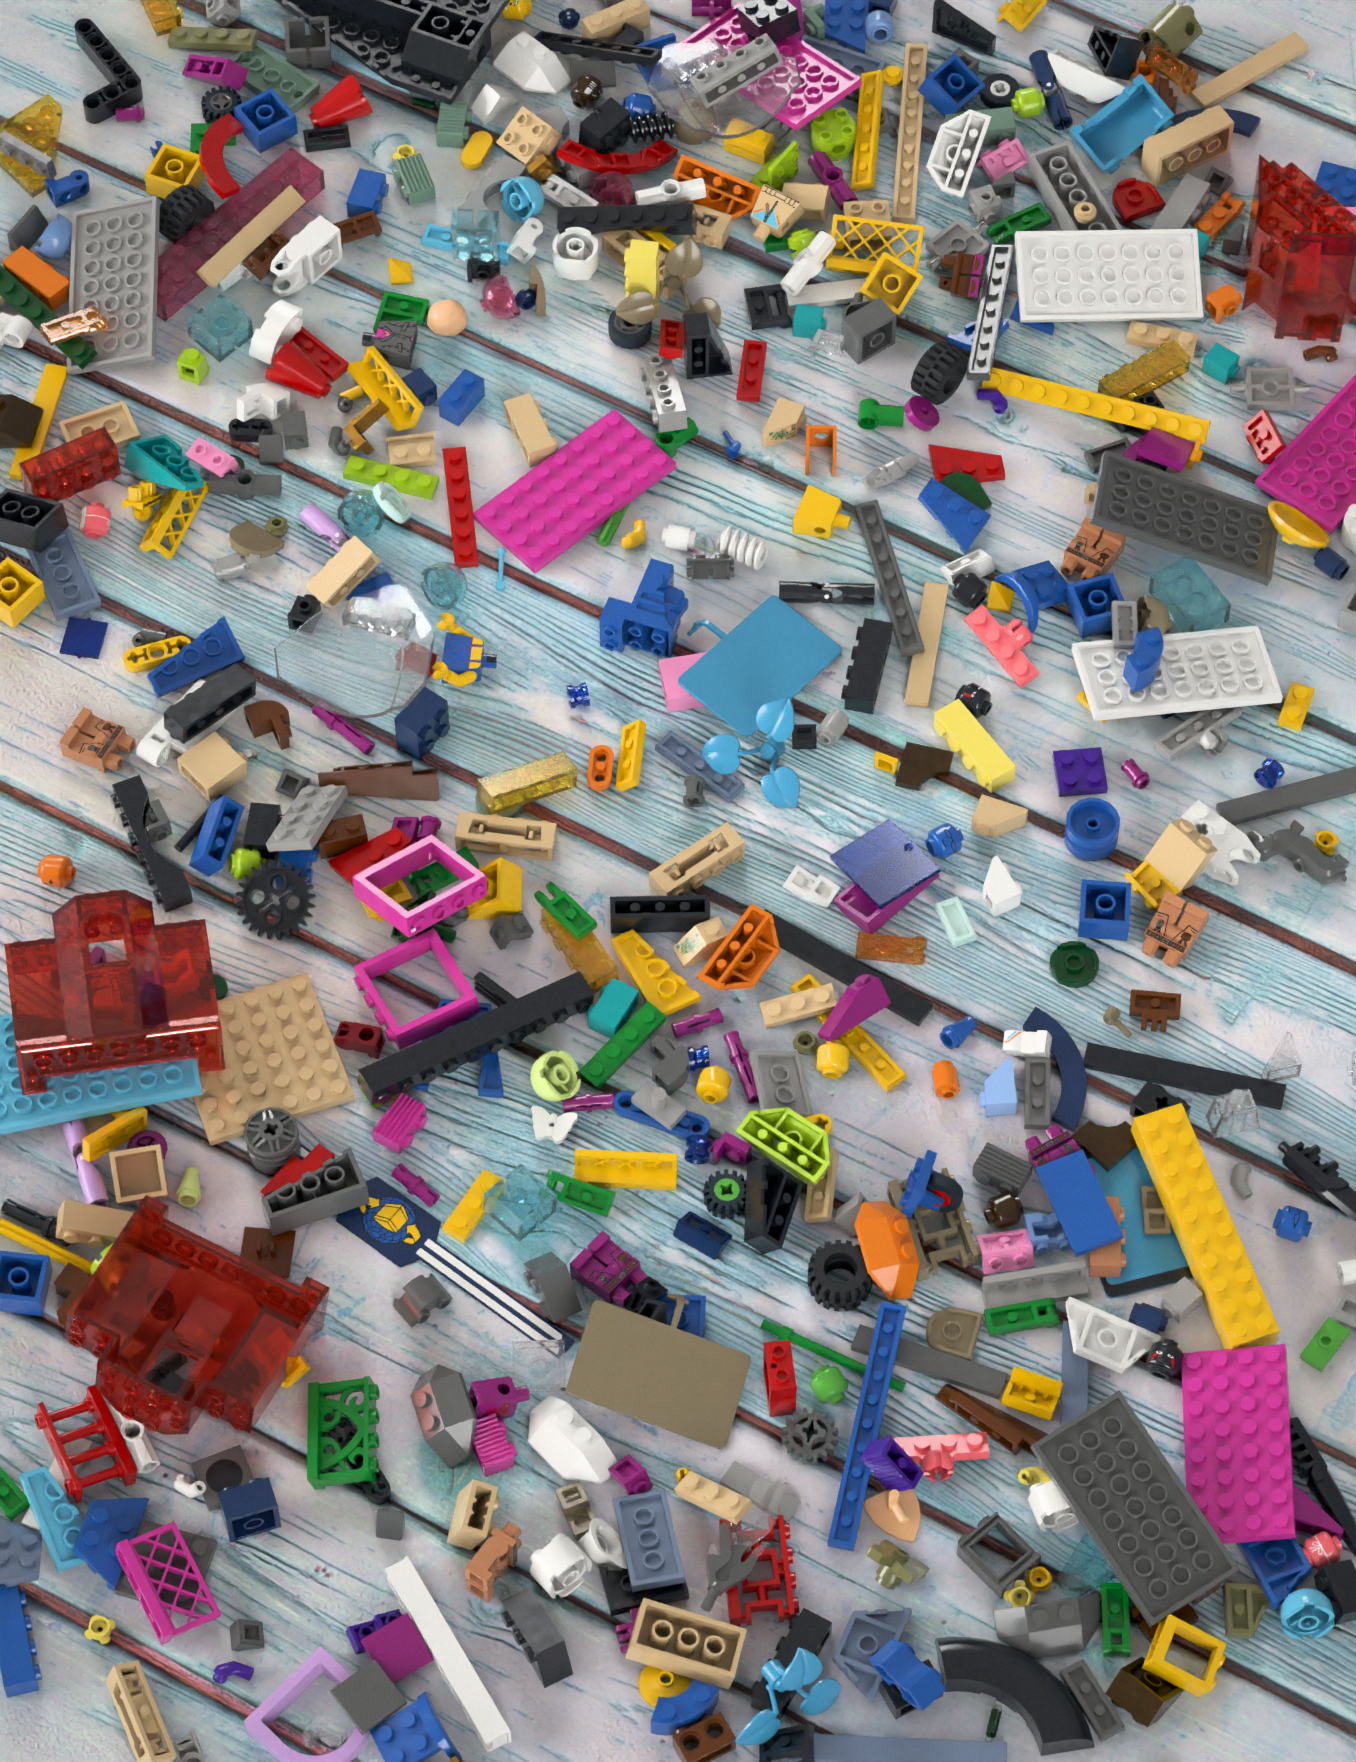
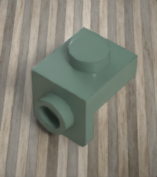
M822 3L811 6L803 11V21L807 35L823 41L825 40V23L823 22L824 5Z

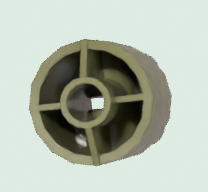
M1169 4L1138 33V38L1145 41L1142 51L1150 60L1159 65H1169L1202 34L1203 30L1194 16L1193 8L1189 5Z

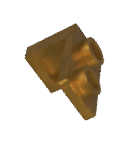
M543 153L526 167L529 174L541 183H545L547 181L546 178L552 173L556 174L560 171L551 153L548 157Z
M379 398L371 402L361 414L353 418L344 428L351 438L349 441L350 445L357 452L362 450L367 456L375 449L364 437L363 433L390 410Z

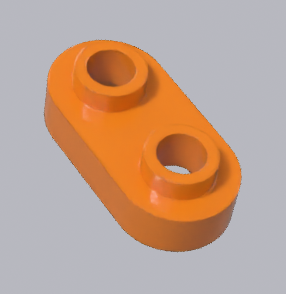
M606 745L595 746L589 753L587 782L589 787L595 791H604L612 783L614 754L612 749Z

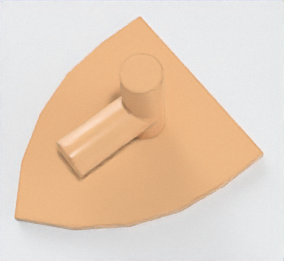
M895 1489L891 1491L886 1490L865 1500L863 1508L877 1527L899 1540L914 1543L919 1531L921 1514L919 1501L913 1489L901 1492Z

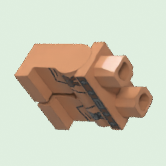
M1087 517L1083 520L1075 538L1072 539L1069 546L1065 549L1061 566V573L1068 577L1072 576L1075 571L1081 573V581L1105 575L1124 551L1126 536L1107 529L1104 531V528L1090 524L1091 519Z
M83 707L72 723L73 726L69 727L59 741L63 756L98 768L99 771L104 773L108 768L119 771L124 763V758L119 755V752L122 750L130 754L136 747L135 739L126 734L125 727L119 724L116 725L111 721H105L93 715L92 711Z
M1166 890L1155 916L1144 933L1145 941L1142 953L1154 958L1159 948L1167 951L1162 962L1174 969L1181 959L1186 960L1189 955L1188 953L1210 919L1209 912L1190 902L1187 904L1186 900Z
M509 1521L502 1530L495 1527L490 1533V1538L486 1540L465 1567L466 1590L486 1603H489L494 1596L493 1584L496 1580L508 1572L509 1565L514 1567L518 1562L517 1550L522 1545L521 1540L518 1538L521 1535L519 1527Z

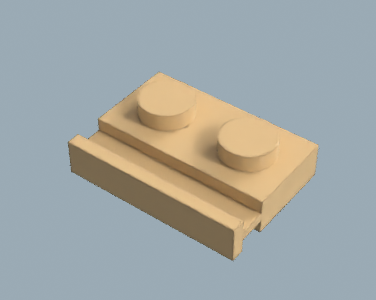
M433 432L387 437L390 465L402 468L437 465Z

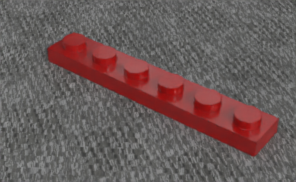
M466 447L444 448L442 451L455 569L479 567Z

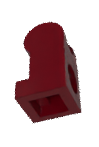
M342 1021L338 1026L333 1041L341 1049L367 1053L369 1057L379 1059L385 1043V1037L381 1027Z

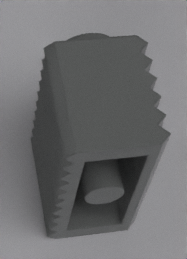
M987 1142L976 1162H974L972 1176L983 1185L990 1184L992 1187H996L1001 1194L1009 1192L1013 1196H1019L1032 1175L1033 1164Z

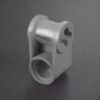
M194 1729L190 1731V1734L175 1740L170 1738L177 1755L175 1757L176 1762H205Z

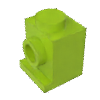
M185 348L177 360L179 378L200 386L210 370V366L207 365L206 355L195 348ZM190 369H192V370H194V374H192V373H190V372H188V371H189Z

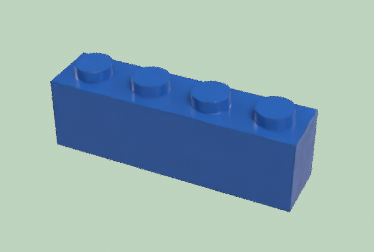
M6 1585L0 1586V1670L7 1698L39 1691L37 1681L42 1680L39 1664L34 1665L32 1657L37 1655L34 1639L29 1640L28 1632L33 1631L30 1615L24 1616L23 1607L28 1606L25 1590L19 1591L18 1585L8 1588Z

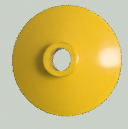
M646 1665L639 1677V1691L644 1701L655 1708L659 1697L670 1698L680 1695L687 1690L692 1682V1678ZM669 1677L670 1682L662 1683L661 1678Z

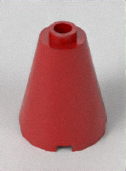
M350 74L310 108L311 114L308 116L314 127L319 125L320 128H325L368 116L373 113V110L353 74Z
M289 340V343H284L272 360L274 362L273 369L268 368L265 379L272 383L316 399H320L322 396L325 398L332 388L330 385L331 379L292 340Z

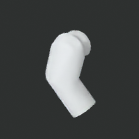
M184 1474L176 1476V1481H174L175 1490L183 1495L194 1498L205 1492L206 1486L204 1482L197 1481L189 1484L191 1480L189 1476L184 1477Z

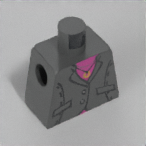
M381 321L376 334L363 333L362 346H374L389 365L410 370L418 337L417 321Z

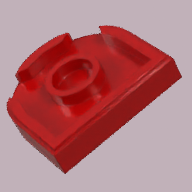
M1128 178L1119 182L1112 196L1113 206L1125 224L1162 211L1166 205L1150 182L1147 181L1146 183L1136 180V178Z

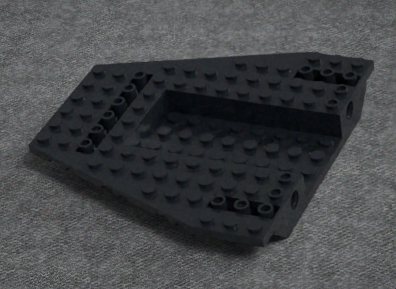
M510 0L274 1L298 18L304 17V21L308 25L309 17L329 16L331 42L390 84L452 105L491 49V27ZM324 20L323 24H312L311 21V27L325 36Z

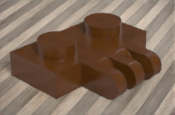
M1131 989L1129 1016L1141 1017L1142 1031H1146L1147 1022H1150L1152 1032H1156L1157 1023H1161L1160 1031L1166 1033L1167 1019L1179 1020L1181 994Z

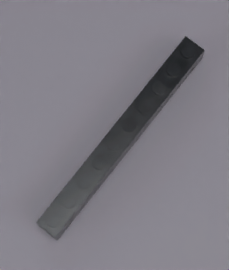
M578 971L358 1069L357 1083L371 1106L377 1103H385L392 1096L401 1092L407 1093L421 1083L432 1082L441 1074L452 1073L461 1065L468 1062L474 1063L481 1056L490 1052L496 1053L510 1043H518L530 1034L543 1032L550 1025L565 1022L570 1016L587 1012L593 1004L594 993L581 972Z

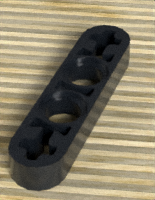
M342 1416L338 1425L344 1428L347 1438L343 1441V1436L335 1428L328 1431L329 1437L334 1439L341 1449L357 1433L351 1422ZM358 1456L355 1459L357 1465L352 1464L349 1459L345 1463L350 1470L359 1469L363 1465V1456ZM380 1468L379 1472H376V1485L380 1490H383V1495L380 1496L378 1493H375L372 1482H358L367 1498L373 1504L382 1505L389 1501L391 1487Z

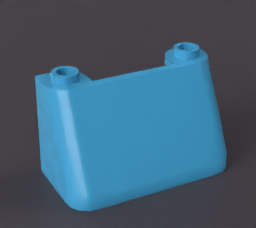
M1141 73L1132 80L1133 84L1123 89L1119 96L1090 119L1084 120V126L1078 123L1070 129L1071 139L1103 174L1108 172L1111 175L1119 169V163L1142 146L1144 140L1151 135H1156L1161 130L1165 131L1174 124L1172 120L1175 115Z

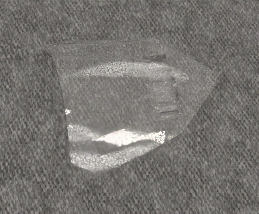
M709 38L696 43L671 42L664 45L662 48V58L655 65L648 83V90L655 96L670 118L692 132L705 133L720 139H732L750 134L768 123L786 104L791 94L801 85L797 59L780 54L784 61L783 64L706 109L696 95L689 78L743 47L721 45L714 38Z
M391 584L328 607L307 620L274 648L277 678L291 686L299 695L311 703L332 713L353 718L383 716L393 710L406 708L426 686L435 632L405 586Z

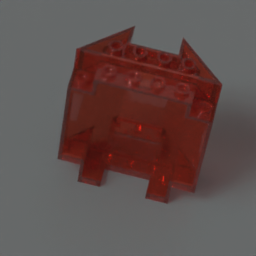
M1260 154L1243 258L1242 310L1253 302L1259 305L1277 321L1274 336L1276 339L1291 336L1298 337V340L1316 341V338L1330 339V342H1340L1342 325L1356 316V216L1294 163L1291 162L1282 168L1274 160L1269 163Z

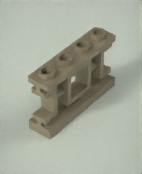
M947 1167L941 1169L940 1174L956 1181L954 1175H949ZM898 1179L888 1182L887 1195L890 1204L899 1211H902L903 1206L899 1205L904 1190L907 1191L908 1185H905L907 1179L902 1180V1183H899ZM963 1199L960 1207L955 1211L938 1212L921 1206L915 1209L910 1220L907 1219L920 1262L916 1277L918 1282L927 1280L928 1274L937 1275L939 1268L937 1262L959 1257L962 1268L967 1267L970 1263L972 1267L977 1265L978 1256L981 1255L978 1241H973L971 1236L973 1228L970 1219H965ZM943 1213L948 1228L927 1234L921 1218ZM959 1230L964 1246L960 1244L949 1247L946 1240L957 1238ZM919 1238L923 1247L937 1243L939 1250L928 1253V1264Z

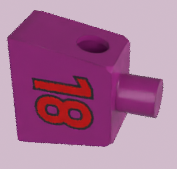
M509 1376L473 1381L469 1390V1396L477 1419L494 1412L498 1420L512 1417L515 1414L517 1403L530 1400L527 1385L515 1387L512 1378Z

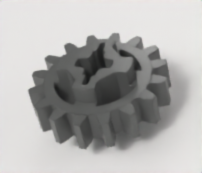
M803 1408L802 1415H799L796 1411L793 1412V1420L787 1418L786 1427H782V1445H787L786 1454L793 1452L794 1461L798 1460L799 1457L803 1458L804 1465H806L808 1459L812 1460L814 1465L817 1464V1458L826 1461L827 1453L833 1455L835 1451L834 1446H838V1437H836L838 1436V1428L834 1427L835 1420H826V1412L818 1415L817 1408H814L812 1413H808L807 1409ZM813 1430L812 1438L807 1442L808 1435Z

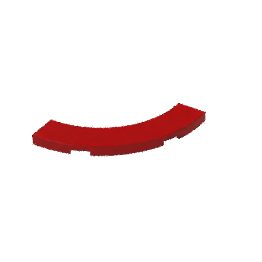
M230 113L220 117L207 129L199 151L201 170L207 176L209 185L222 199L239 193L241 188L228 172L223 159L225 144L236 135L242 133L244 128Z
M569 139L558 149L556 156L588 170L624 175L657 169L677 156L678 150L659 139L651 146L640 150L639 153L629 155V152H610L607 155L596 153L595 149L583 146Z

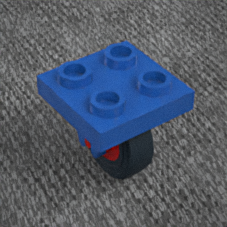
M927 1150L923 1158L918 1157L913 1171H910L905 1185H908L907 1191L904 1190L899 1205L903 1206L901 1212L909 1220L918 1205L938 1212H952L960 1207L963 1199V1189L957 1181L932 1169L937 1153L931 1150Z

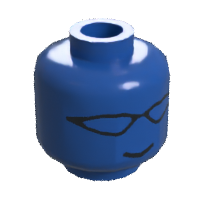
M944 823L928 832L925 843L933 857L937 856L940 859H945L961 850V841L964 840V837L958 827L955 828L949 823Z
M1286 1205L1283 1209H1278L1272 1228L1276 1229L1278 1237L1299 1242L1303 1236L1308 1237L1312 1222L1308 1221L1309 1215L1307 1211Z

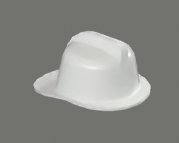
M592 1519L589 1531L580 1538L579 1545L594 1562L601 1564L612 1561L616 1565L627 1569L620 1534L602 1519Z

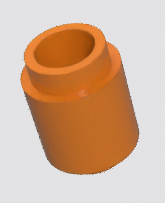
M948 1060L935 1063L932 1070L935 1094L943 1099L954 1098L960 1092L956 1067Z

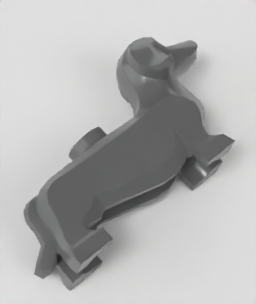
M1296 820L1291 823L1290 829L1277 830L1266 837L1256 831H1250L1247 834L1253 846L1261 854L1260 861L1262 862L1281 854L1292 861L1296 871L1300 873L1305 872L1320 884L1326 885L1337 879H1341L1344 882L1347 880L1345 876L1347 871L1345 869L1348 867L1349 861L1340 854L1335 857L1336 861L1326 858L1312 840L1300 835L1304 827Z

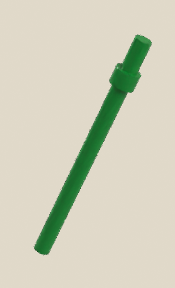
M766 1319L763 1320L760 1329L778 1336V1340H790L791 1343L863 1376L865 1375L867 1365L796 1334L792 1328L785 1325L781 1327ZM892 1377L890 1388L902 1393L906 1383Z

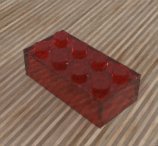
M105 426L19 463L25 493L57 502L70 498L74 494L86 489H91L104 481L112 480L121 474L117 446Z

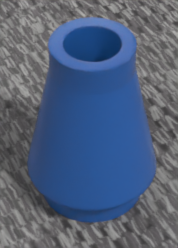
M967 1016L960 1021L943 1027L940 1039L949 1049L959 1048L970 1033L977 1028V1024L972 1017Z

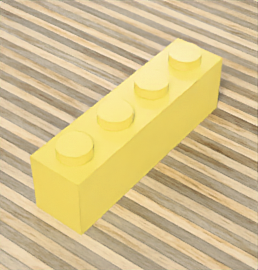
M631 239L630 248L625 249L624 262H628L625 265L626 297L637 291H649L654 300L659 290V242ZM658 302L657 304H655V307H656V309H657V312H658L659 302Z
M959 699L935 712L933 726L936 733L947 740L949 748L952 752L958 753L962 758L964 766L974 772L982 787H986L992 793L1015 779L1016 766Z

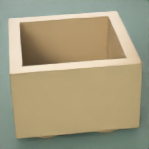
M160 1144L109 1152L118 1206L169 1198Z

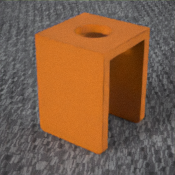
M806 425L805 475H809V446H832V476H836L837 426ZM824 433L827 437L820 439L816 438L815 435Z

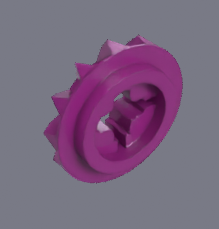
M152 1130L136 1133L127 1144V1149L160 1144L164 1160L168 1151L165 1138L160 1133Z

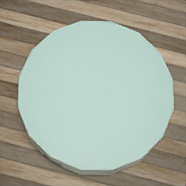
M380 481L373 487L372 490L376 501L390 518L398 523H405L410 518L409 506L404 507L402 503L405 501L403 496L391 484L386 482L383 484Z

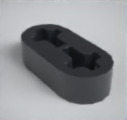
M235 418L228 425L231 439L238 442L259 443V435H273L272 424L265 419L251 418L243 422Z

